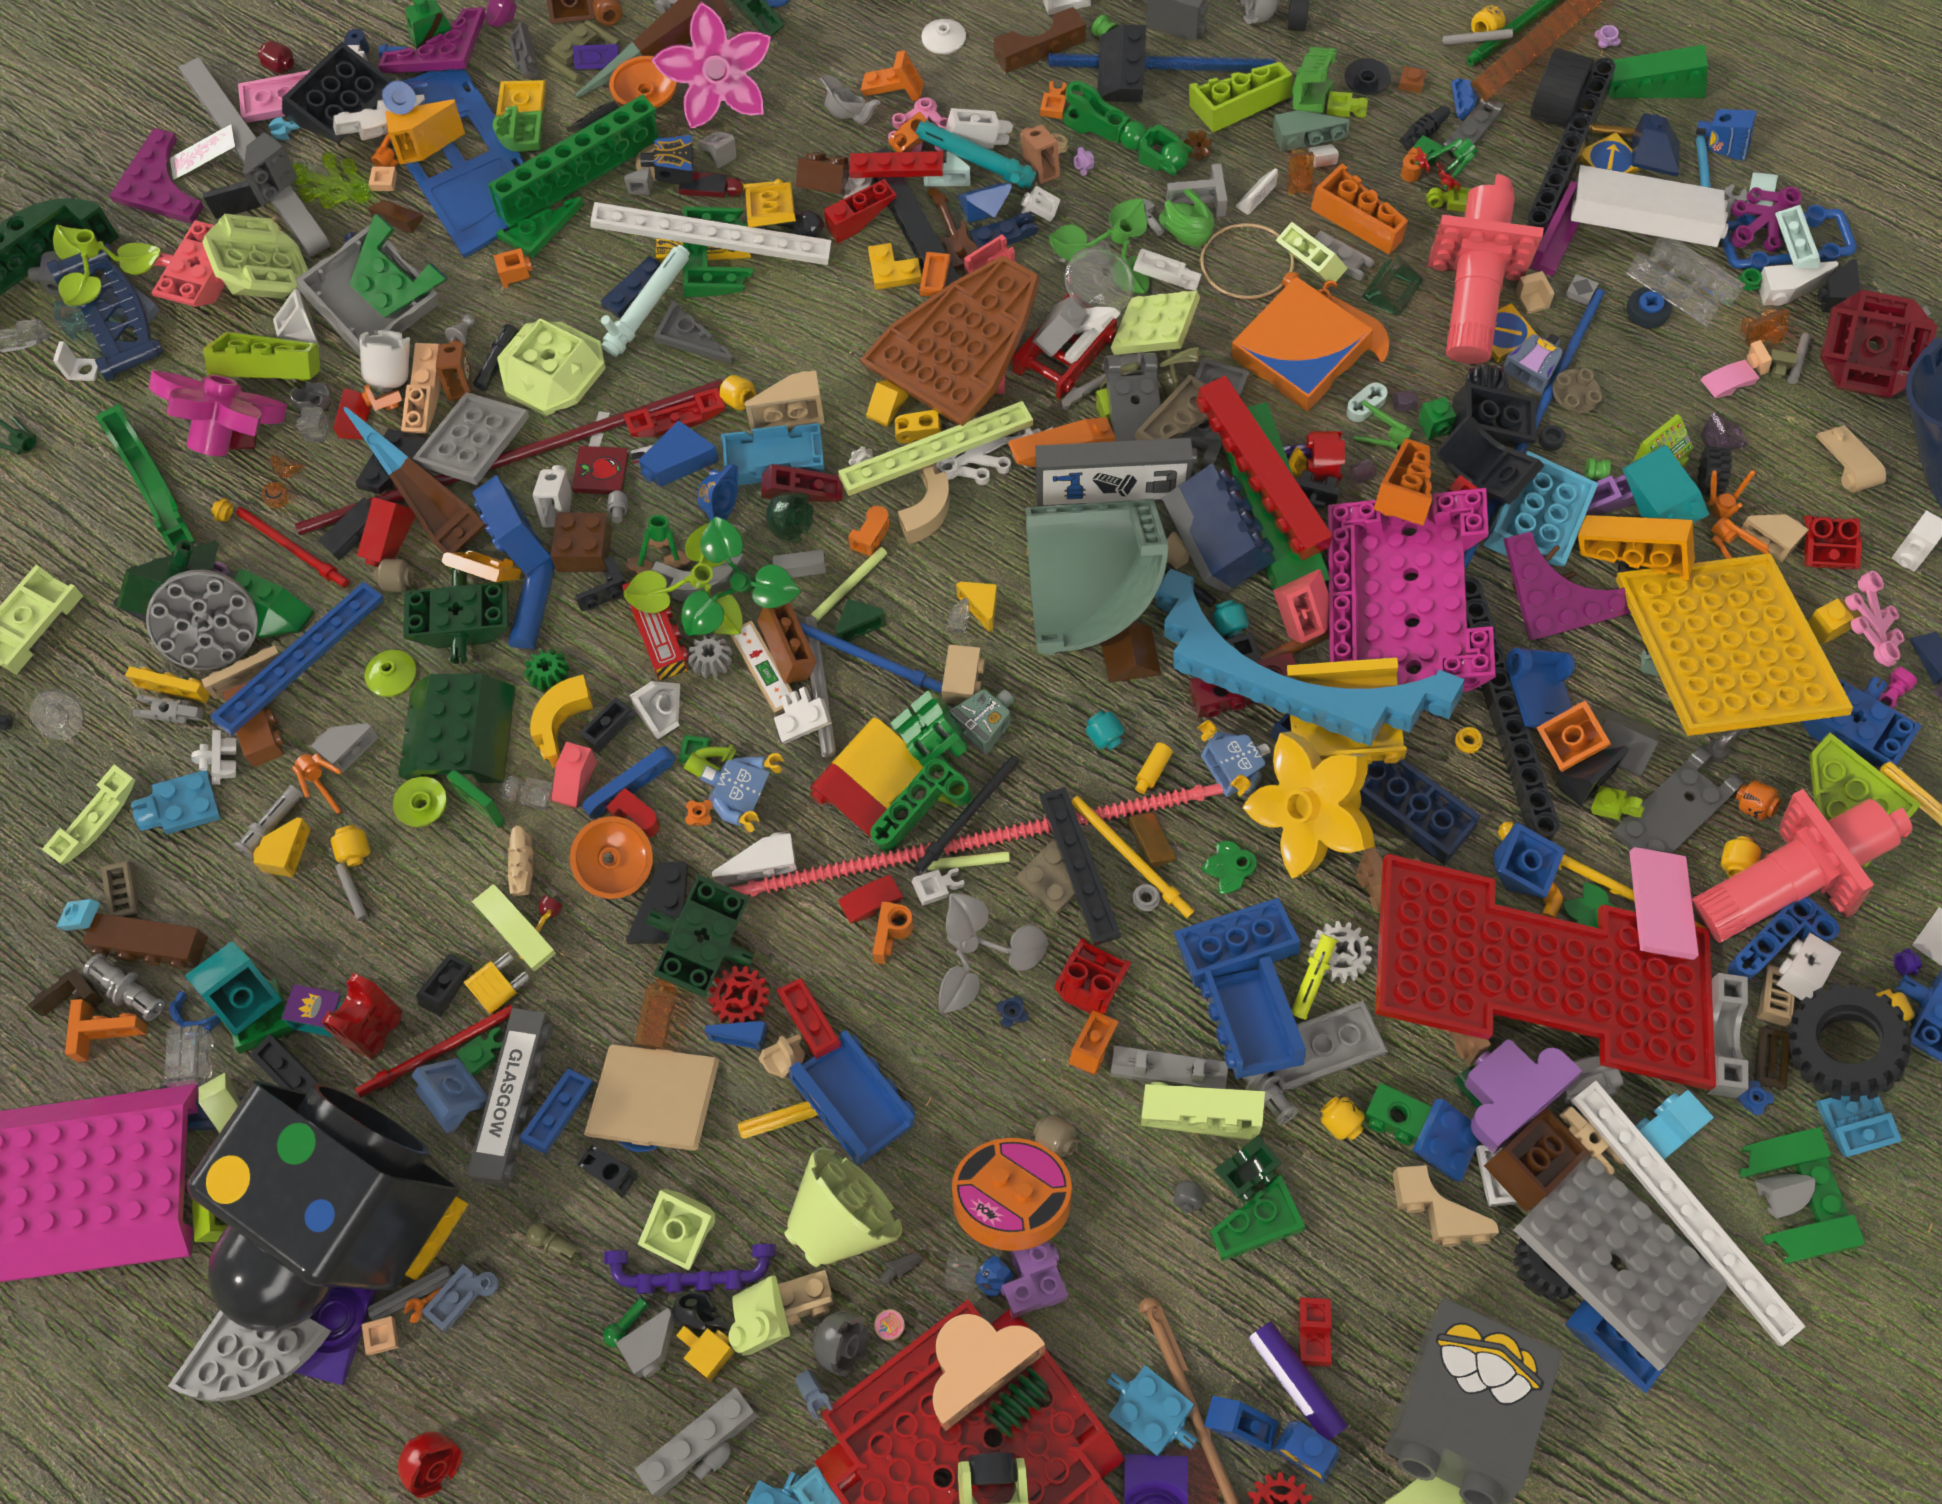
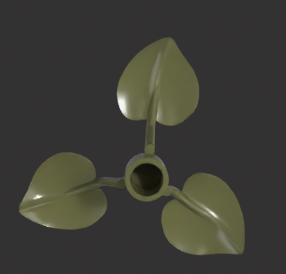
M1189 326L1186 336H1188L1189 332L1192 330V326ZM1199 347L1184 350L1173 357L1171 350H1166L1168 359L1160 363V367L1169 365L1170 370L1160 374L1161 380L1158 381V388L1162 387L1166 399L1181 384L1174 364L1199 362ZM1133 362L1122 365L1120 376L1127 375L1135 370H1141L1140 364ZM1106 376L1100 383L1101 389L1106 384Z

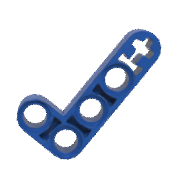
M1805 897L1798 902H1793L1784 907L1729 963L1727 973L1748 977L1749 982L1795 935L1804 940L1811 933L1829 944L1838 935L1839 925L1832 916L1812 899ZM1794 909L1801 911L1803 916L1798 915ZM1776 927L1783 929L1785 935L1779 933ZM1817 928L1823 930L1826 936L1821 935ZM1758 945L1765 947L1767 953L1762 952ZM1749 960L1752 964L1745 970L1742 965Z

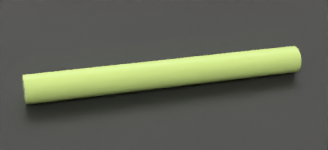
M883 547L877 549L810 616L816 617L818 622L887 555V551Z

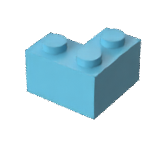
M1687 1090L1681 1096L1676 1092L1673 1093L1654 1110L1657 1116L1653 1120L1649 1121L1647 1118H1644L1635 1127L1664 1160L1714 1117Z

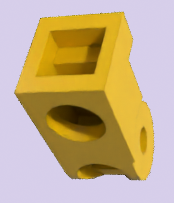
M935 410L904 414L895 419V439L899 443H912L915 440L918 441L942 432L940 416Z

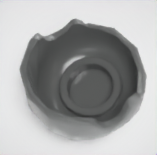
M307 381L306 386L302 389L294 386L291 390L290 398L294 406L303 414L316 415L323 412L330 405L332 395L327 385L321 382L311 383Z

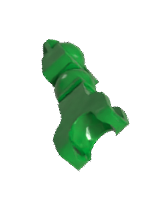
M1075 80L1067 85L1065 97L1067 102L1071 104L1063 112V123L1067 127L1078 133L1093 132L1107 140L1116 141L1115 143L1117 144L1121 141V144L1127 150H1138L1137 155L1139 156L1138 161L1140 164L1157 171L1163 170L1170 175H1176V171H1180L1186 166L1189 160L1188 154L1193 152V148L1180 141L1177 135L1162 125H1155L1153 128L1147 129L1140 121H1130V116H1125L1121 110L1106 103L1095 88L1084 82ZM1073 91L1081 92L1082 96L1074 94ZM1076 115L1078 118H1071L1070 116ZM1153 145H1158L1163 148L1161 149V152L1159 154L1151 147Z

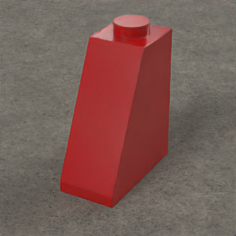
M373 497L357 556L366 558L365 564L378 567L383 559H395L416 518L411 508Z

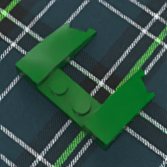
M683 206L684 217L748 227V223L743 224L739 217L743 214L742 208ZM683 242V247L690 253L688 256L689 260L683 267L684 297L718 296L744 291L745 285H743L746 277H752L753 268L707 267V246Z
M1821 1127L1771 1138L1742 1147L1741 1151L1750 1152L1748 1168L1739 1169L1740 1179L1794 1167L1797 1174L1815 1178V1190L1808 1203L1816 1223L1762 1237L1763 1242L1767 1246L1775 1241L1788 1254L1782 1261L1784 1264L1850 1251L1865 1245L1855 1215L1848 1214L1827 1158L1831 1156Z

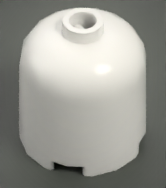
M378 330V335L369 336L368 332L361 334L360 360L363 379L381 392H390L393 388L403 385L407 381L409 373L410 338L403 339L402 333L387 330Z

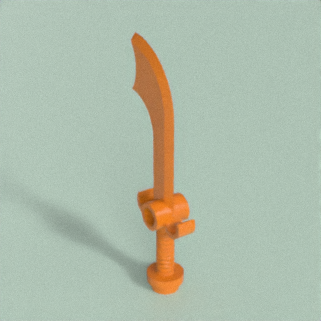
M1288 272L1283 278L1282 285L1286 287L1296 276L1299 278L1300 275L1296 272ZM1333 280L1325 282L1323 289H1320L1318 292L1373 329L1371 346L1367 350L1373 352L1380 362H1384L1389 350V337L1384 326L1374 317L1331 295L1327 289L1330 286L1337 288L1338 285Z

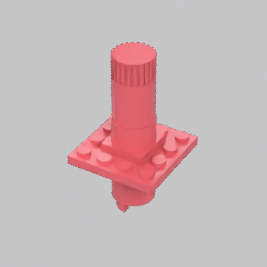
M1496 174L1494 185L1477 186L1468 192L1464 217L1442 215L1428 257L1427 267L1437 271H1456L1455 293L1446 356L1459 363L1479 364L1490 360L1503 279L1506 277L1508 280L1517 281L1520 277L1526 275L1543 237L1544 228L1511 224L1515 202L1512 181L1500 174Z
M1801 789L1792 795L1779 825L1781 828L1779 833L1788 844L1692 898V906L1701 923L1706 929H1709V934L1718 943L1727 940L1791 903L1798 902L1818 890L1822 893L1827 892L1831 897L1829 902L1838 914L1842 913L1845 918H1848L1858 911L1874 886L1861 866L1899 846L1901 843L1900 838H1906L1912 832V823L1903 807L1888 815L1876 801L1870 798L1827 821L1805 790Z

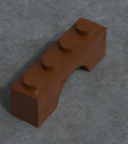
M1074 7L1053 14L1052 27L1042 35L1028 37L1011 31L994 38V57L1005 73L1017 70L1020 67L1049 56V53L1051 55L1052 53H1059L1062 50L1084 42L1086 40V24Z

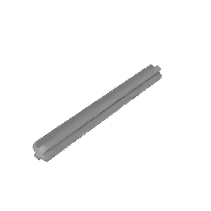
M806 616L802 619L803 623L818 629L816 617ZM805 635L817 661L810 675L813 700L818 698L824 699L831 718L820 641ZM832 724L818 729L821 755L824 758L836 755Z

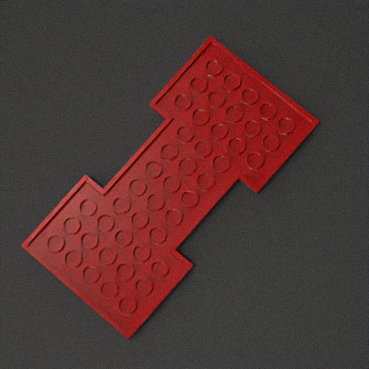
M1386 854L1382 863L1377 961L1376 1015L1486 1040L1493 1036V1014L1599 1038L1600 1066L1710 1091L1716 1087L1709 929L1695 926L1699 956L1694 960L1640 951L1636 912L1603 904L1598 908V928L1497 905L1495 904V879L1396 855Z

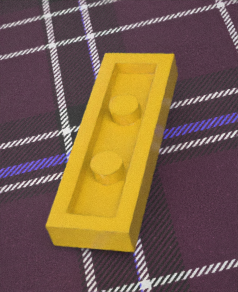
M129 666L125 674L132 684L138 688L205 704L210 697L209 692L203 687V683L194 678L185 680L169 672L160 674L148 667H141L139 669Z

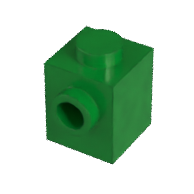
M1445 396L1423 403L1418 422L1427 439L1431 440L1451 433L1456 414Z

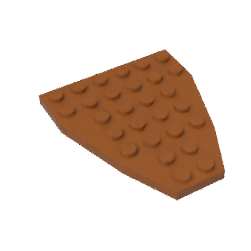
M1003 255L954 281L891 324L860 359L861 364L957 425L964 426L973 419L997 391L1027 326L1040 283L1038 274Z

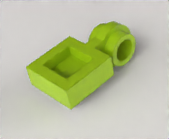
M1460 187L1459 191L1452 189V191L1448 190L1447 192H1443L1441 188H1432L1426 195V202L1431 208H1439L1445 202L1447 203V210L1465 212L1468 192L1472 188Z

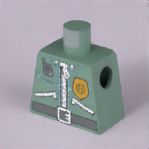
M981 690L950 711L952 714L951 718L962 729L961 733L987 755L1011 723V713L1007 707L1014 702V698L1006 690H1002L995 698L986 690Z

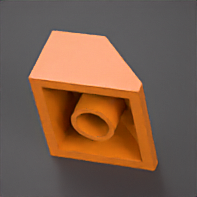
M1586 700L1536 727L1561 772L1612 745Z

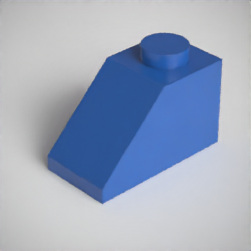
M1213 1396L1204 1427L1232 1440L1271 1452L1279 1421L1241 1401Z

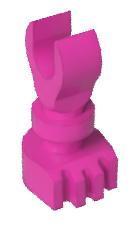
M1901 666L1897 667L1890 675L1891 678L1889 680L1891 684L1887 688L1888 691L1882 693L1878 701H1887L1892 709L1896 706L1897 697H1902L1905 692L1911 691L1917 683V678Z

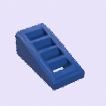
M765 1021L706 1025L705 1033L709 1041L763 1050L768 1027Z

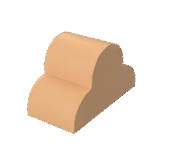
M972 1314L959 1315L945 1323L936 1340V1354L944 1374L937 1381L933 1392L934 1410L944 1430L950 1429L1024 1371L1027 1366H1030L1045 1354V1343L1039 1335L1031 1329L1022 1326H1009L996 1332L988 1321Z

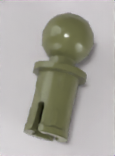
M533 1224L527 1230L526 1238L528 1243L534 1247L544 1245L543 1252L545 1254L551 1253L569 1265H572L579 1255L577 1254L580 1252L578 1246L559 1237L560 1234L558 1232L550 1235L549 1229L544 1224Z

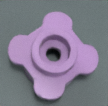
M1606 25L1601 30L1595 31L1594 36L1598 39V46L1601 48L1612 45L1618 46L1621 42L1617 38L1619 31L1614 26Z
M1079 147L1078 154L1074 157V165L1076 169L1080 170L1082 176L1087 175V170L1093 169L1094 157L1090 151H1084L1083 147Z

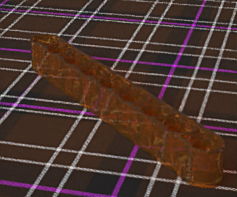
M1567 0L1470 83V86L1486 102L1603 0Z

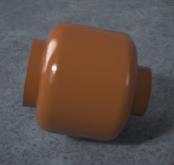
M593 0L592 2L594 16L600 24L613 26L621 20L623 10L620 0Z

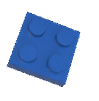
M1435 1099L1413 1151L1451 1180L1461 1182L1479 1140L1471 1130V1120L1444 1099Z

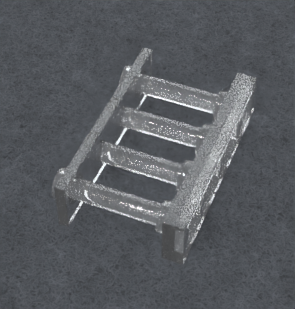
M1659 237L1650 253V258H1646L1638 252L1626 272L1627 275L1653 292L1660 294L1664 299L1705 326L1710 325L1719 310L1720 305L1718 303L1723 302L1731 307L1735 304L1746 285L1678 240ZM1661 262L1671 270L1668 272L1657 264ZM1681 275L1692 283L1688 285L1677 277ZM1701 288L1712 295V297L1708 298L1698 290Z

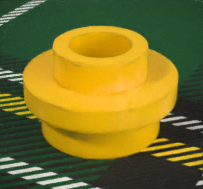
M222 498L220 501L217 500L211 510V514L214 515V521L227 522L233 513L234 504L229 503V500L226 498Z
M1473 727L1459 730L1455 737L1457 748L1468 754L1477 752L1483 743L1480 732ZM1464 739H1470L1473 744L1466 743Z

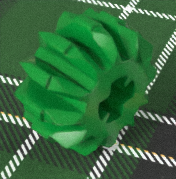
M541 648L539 655L531 653L532 661H525L527 670L524 671L526 679L529 680L532 688H538L542 693L547 688L551 689L563 680L569 679L568 671L570 666L565 661V656L561 652L557 654L553 648L548 653Z

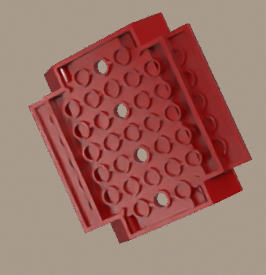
M969 1299L834 1402L833 1410L829 1411L826 1408L820 1413L839 1442L814 1462L842 1504H960L958 1463L967 1461V1456L986 1453H1014L1015 1459L1024 1458L1029 1504H1120L1102 1479L1124 1462L1125 1459L1107 1430L1046 1349L1045 1354L1029 1367L1049 1387L1048 1392L1052 1396V1402L1049 1406L1042 1408L1041 1411L1030 1407L1032 1419L1029 1420L1021 1416L1020 1420L1023 1428L1019 1429L1012 1425L1013 1438L1002 1434L1003 1439L999 1446H988L984 1441V1436L987 1431L997 1428L982 1410L992 1414L989 1403L994 1401L1001 1405L998 1395L1000 1392L1011 1395L1008 1389L1009 1383L1020 1387L1017 1376L950 1429L944 1430L933 1406L935 1385L944 1374L936 1354V1340L941 1328L950 1319L963 1314L982 1317ZM1011 1308L991 1323L996 1332L1009 1326H1022L1030 1329L1020 1316L1012 1319L1010 1315ZM1026 1369L1020 1373L1029 1378ZM940 1469H947L952 1474V1482L944 1488L938 1487L934 1482L935 1473ZM1014 1483L971 1486L972 1496L978 1504H1007L1014 1494Z

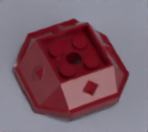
M1861 290L1831 309L1820 359L1836 389L1889 399L1906 388L1907 377L1913 363L1922 353L1923 349L1935 338L1938 326L1931 318H1928L1924 310L1914 299ZM1869 341H1875L1878 344V351L1870 348Z

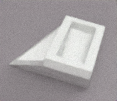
M294 289L273 319L277 338L318 343L311 312L300 291Z

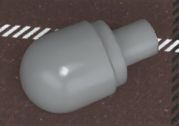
M615 490L608 496L607 509L612 515L614 523L622 522V516L628 510L627 495L620 490Z
M725 1440L700 1459L701 1463L693 1471L700 1480H703L710 1470L715 1472L717 1469H720L727 1461L731 1452L728 1442Z

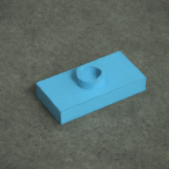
M92 899L67 902L56 927L64 931L89 928L99 908V902Z
M813 1467L790 1487L801 1504H842L817 1467Z

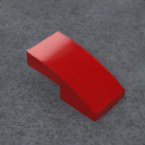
M887 875L846 894L838 900V903L849 923L853 924L873 917L876 911L881 909L882 902L897 904L901 902L903 896L892 876Z
M1300 1297L1299 1359L1305 1366H1331V1299Z

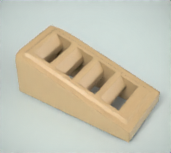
M1767 964L1757 1018L1787 1026L1792 1021L1795 996L1786 990L1781 991L1772 988V984L1776 985L1779 981L1773 979V974L1778 976L1782 974L1778 972L1779 967ZM1771 994L1784 997V1001L1772 998ZM1770 1003L1781 1006L1782 1010L1770 1007Z

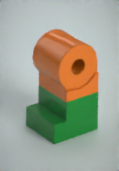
M1423 135L1404 157L1403 167L1400 172L1401 178L1407 182H1416L1420 179L1423 169L1416 165L1417 147H1420L1425 156L1443 146ZM1441 155L1427 162L1435 166L1440 160Z

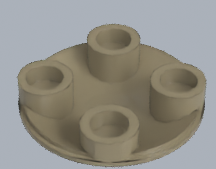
M1582 368L1581 370L1567 369L1559 373L1554 379L1552 389L1555 399L1562 407L1571 412H1589L1602 400L1600 386L1594 378L1593 372L1588 368Z

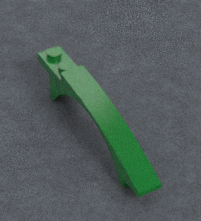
M119 403L97 414L96 419L112 442L139 487L154 517V525L162 535L170 552L174 554L177 541L188 540L195 544L196 541L174 497L123 406Z

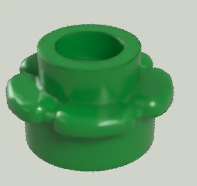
M1754 268L1745 269L1741 276H1738L1737 283L1745 291L1758 290L1761 287L1762 274Z

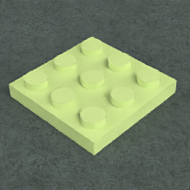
M1182 291L1131 298L1111 346L1113 354L1181 349L1200 300L1198 291Z

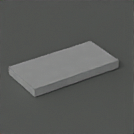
M1365 1001L1353 1003L1297 1024L1306 1048L1304 1065L1272 1071V1075L1278 1074L1280 1076L1276 1084L1283 1092L1386 1055L1388 1050Z

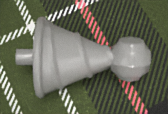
M470 314L463 316L462 323L448 327L445 330V335L449 341L458 340L466 345L468 327H472L475 323V318Z

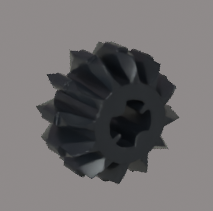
M1488 364L1484 366L1476 365L1475 368L1469 369L1468 374H1466L1465 383L1468 382L1507 391V373H1505L1504 368H1498L1496 364L1492 366Z

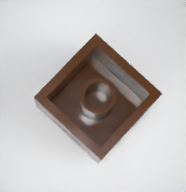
M556 512L551 559L557 572H603L607 570L604 560L609 558L613 530L607 513Z

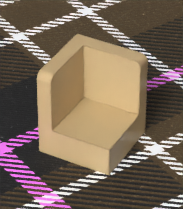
M1543 271L1520 277L1515 291L1526 314L1550 308L1554 297V291Z

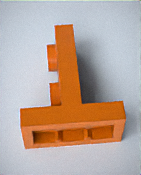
M904 50L897 52L894 67L865 73L861 92L864 96L905 89L911 100L917 101L921 99L924 81Z
M83 999L71 1000L65 1055L76 1062H87L89 1059L90 1040L146 1035L147 1024L138 1018L136 1014L123 1013L115 1018L93 1016L94 1007Z

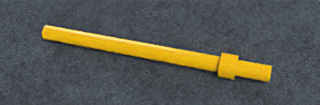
M1078 795L1071 800L1072 805L1162 894V898L1169 905L1173 904L1187 919L1195 912L1180 897L1181 893L1174 886L1170 887Z

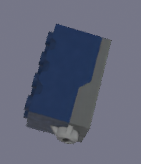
M1212 463L1187 481L1179 484L1175 489L1163 496L1162 500L1202 580L1223 594H1226L1255 573L1275 562L1276 559L1272 554L1274 551L1272 543L1267 537L1264 539L1262 537L1261 531L1264 528L1257 517L1252 518L1251 516L1252 504L1246 496L1241 497L1240 495L1241 483L1236 476L1231 477L1225 468L1220 469Z

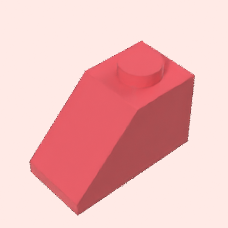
M569 742L565 743L555 768L552 791L553 802L578 808L597 764V760L590 748Z

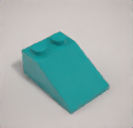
M1667 445L1660 446L1622 468L1642 518L1693 520L1694 524L1709 515L1700 490Z

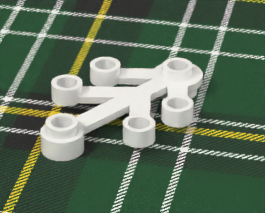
M1022 430L1012 433L1015 436L1007 435L970 449L959 457L955 455L936 463L938 472L942 473L945 471L948 480L954 479L957 476L975 479V482L979 485H985L990 480L989 471L986 468L973 469L965 467V465L975 463L995 467L1001 474L1008 473L1011 470V460L1008 457H994L986 454L1021 436ZM1005 463L1007 466L1001 467L1000 464ZM982 474L986 475L985 478H979L978 476Z

